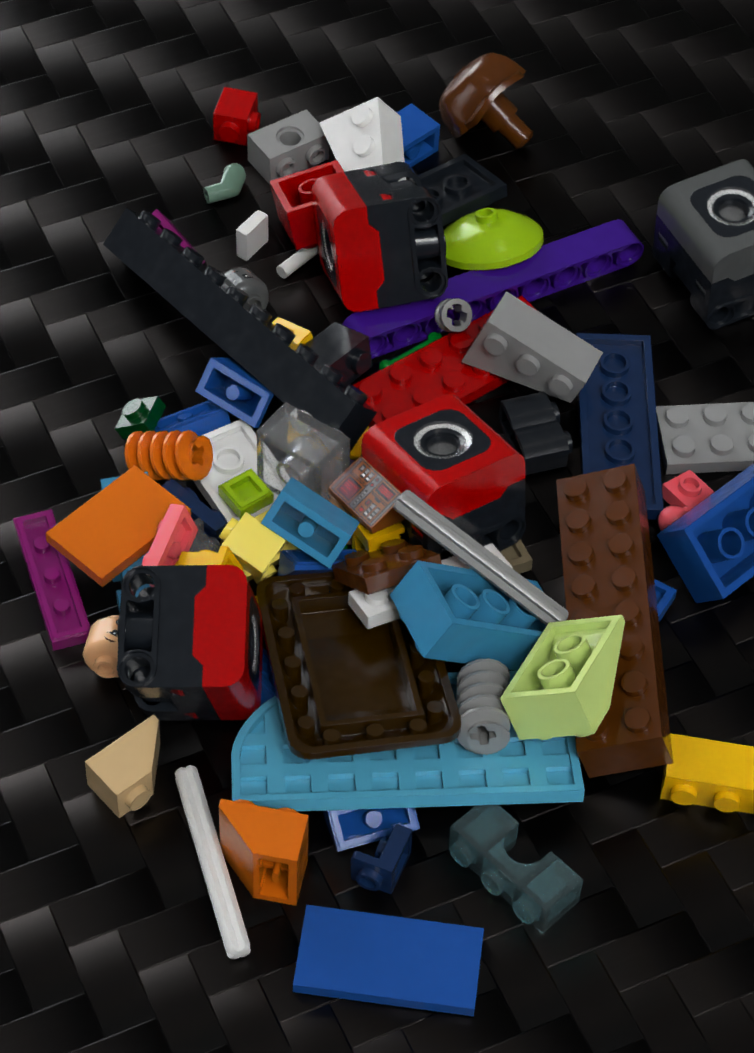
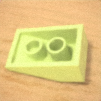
M623 615L548 623L500 697L519 740H548L553 737H586L595 734L611 705L625 625Z

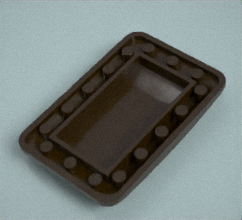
M333 572L274 576L266 578L258 584L256 599L262 612L263 636L287 744L294 755L303 759H322L445 744L458 738L461 733V717L445 663L442 660L423 658L416 649L415 641L406 624L401 619L367 629L348 605V592L355 589L335 581Z

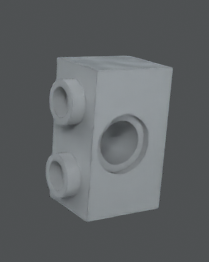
M307 109L247 134L248 161L269 185L271 180L303 171L329 159V143L319 122Z

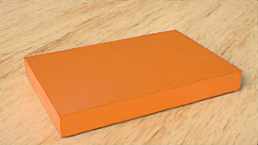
M134 465L45 533L46 541L101 587H104L150 550L157 534L158 524L164 519L169 505L185 504ZM185 505L189 514L191 515V509L187 505Z

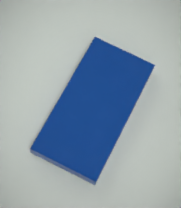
M306 904L293 980V992L474 1017L484 928Z

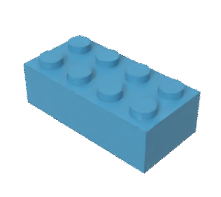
M418 560L390 594L400 619L406 624L415 641V647L423 658L467 664L477 659L490 658L502 662L507 666L508 670L518 671L546 628L544 623L472 569ZM527 579L529 582H531L533 585H535L537 588L543 591L537 581Z

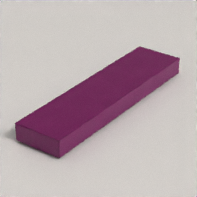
M52 509L13 518L15 532L53 651L86 643L90 624L69 560L46 541L45 533L57 525Z

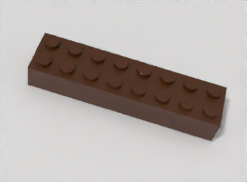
M635 464L557 479L566 610L569 612L567 620L623 615L625 620L610 708L595 734L586 737L575 736L577 754L589 778L672 764L673 755L646 495Z

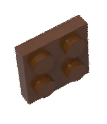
M393 539L382 543V549L370 553L365 550L349 553L344 556L345 561L333 564L332 569L335 581L369 595L398 585L418 560L437 564L442 563L440 554L424 549L422 545L410 544L405 539Z

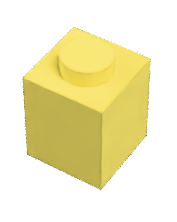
M247 512L244 513L239 521L232 517L219 535V538L224 541L221 546H228L244 570L258 580L262 578L286 542L284 538L261 524L259 520Z

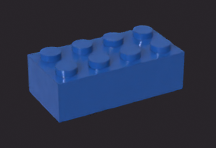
M754 463L657 534L695 603L724 599L754 576Z

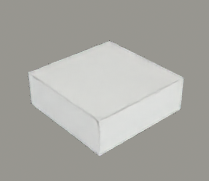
M257 210L236 229V253L238 257L248 261L268 242V215Z

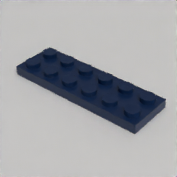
M576 333V336L603 352L588 381L577 394L581 474L635 464L645 490L648 519L657 520L659 513L664 508L651 335Z

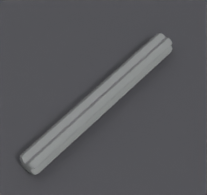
M405 490L396 500L393 508L397 513L546 626L549 622L567 620L568 610L410 490Z

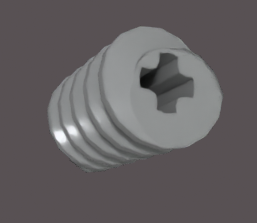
M490 658L477 659L463 666L457 675L456 703L461 717V733L457 739L466 750L476 754L488 755L497 753L505 748L510 741V719L500 700V697L509 685L510 672L507 666L500 661Z

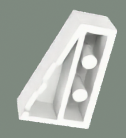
M379 97L319 123L336 160H338L344 172L394 162H405L401 116ZM406 177L401 178L399 181L406 180Z

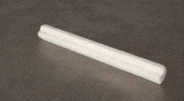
M193 765L180 767L175 771V781L226 954L230 959L245 957L251 951V944L198 770Z

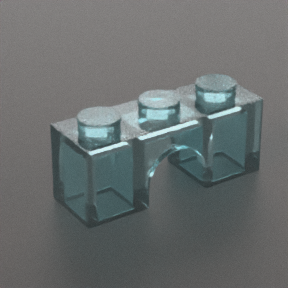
M499 805L474 806L451 825L448 849L452 857L462 867L468 866L481 878L483 885L491 894L495 896L500 895L507 901L522 922L528 925L532 924L543 934L579 902L583 879L552 851L540 861L532 864H523L511 859L507 852L516 845L519 822Z

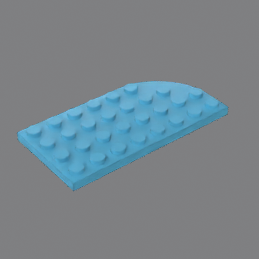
M509 671L510 682L517 673V671ZM450 672L448 676L455 700H457L456 685L459 672ZM276 695L262 704L245 721L235 738L231 752L232 801L243 799L258 806L274 809L291 808L297 812L583 802L585 789L579 756L576 750L575 736L553 737L548 740H519L511 721L510 741L506 747L497 753L488 755L476 754L466 750L456 738L452 742L438 745L322 759H303L294 755L288 747Z

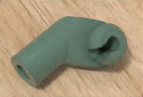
M231 163L227 165L223 170L224 173L220 183L203 187V194L208 204L239 195L246 179V172L240 164Z

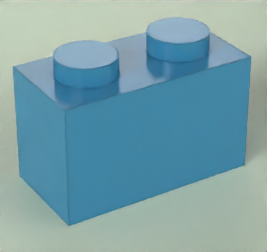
M293 477L282 489L261 524L329 569L360 523Z

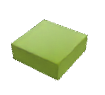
M252 469L218 486L219 496L240 519L245 512L251 515L274 502V493Z

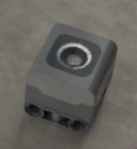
M746 159L736 160L667 187L658 200L654 241L651 250L652 255L670 278H680L691 293L690 305L707 327L713 330L754 315V167Z

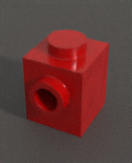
M229 87L223 88L213 113L214 140L247 146V134L259 130L261 113L258 112V93Z

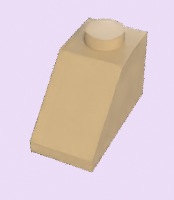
M153 714L85 761L87 785L118 818H121L131 810L136 811L142 808L154 794L160 750L158 718Z

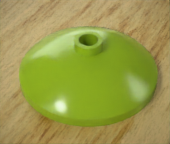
M479 209L461 217L443 230L446 241L447 265L464 270H492L515 265L536 254L544 243L543 230L537 222L528 216L505 209Z

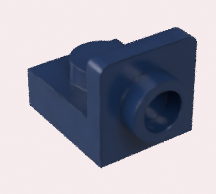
M396 824L389 839L382 837L374 857L354 851L351 857V879L367 890H380L392 894L411 854L412 829Z

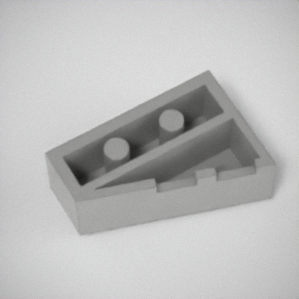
M506 291L461 362L571 403L588 381L603 352Z

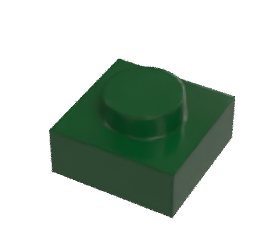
M159 396L142 399L136 398L128 401L122 410V415L115 430L122 439H127L135 431H154L166 405Z

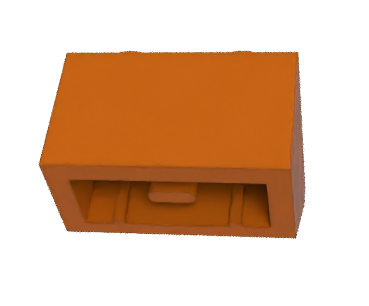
M220 799L219 828L221 849L224 858L253 898L297 906L308 862L309 815L301 814L291 808L274 809L258 806L243 799L235 801Z

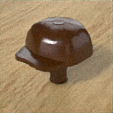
M493 52L481 55L464 66L448 84L438 104L441 119L454 139L462 136L481 120L493 133L498 131L514 147L513 150L522 148L532 138L534 130L532 131L515 114L518 109L502 91L523 78L526 70L507 56Z

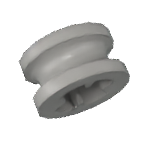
M460 298L445 299L437 305L435 310L437 325L447 332H461L470 325L472 320L470 305ZM455 309V312L460 313V319L454 320V325H452V319L447 317L448 310Z

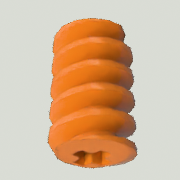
M179 430L170 432L135 431L128 436L125 444L124 454L128 469L135 465L143 472L148 471L149 477L153 480L164 479L169 481L171 478L179 481L202 480L209 474L212 467L213 448L210 439L206 436H198L192 430L183 432Z

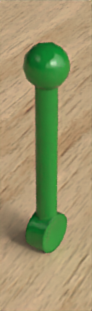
M438 332L430 333L428 340L392 360H382L379 364V370L442 338V335Z

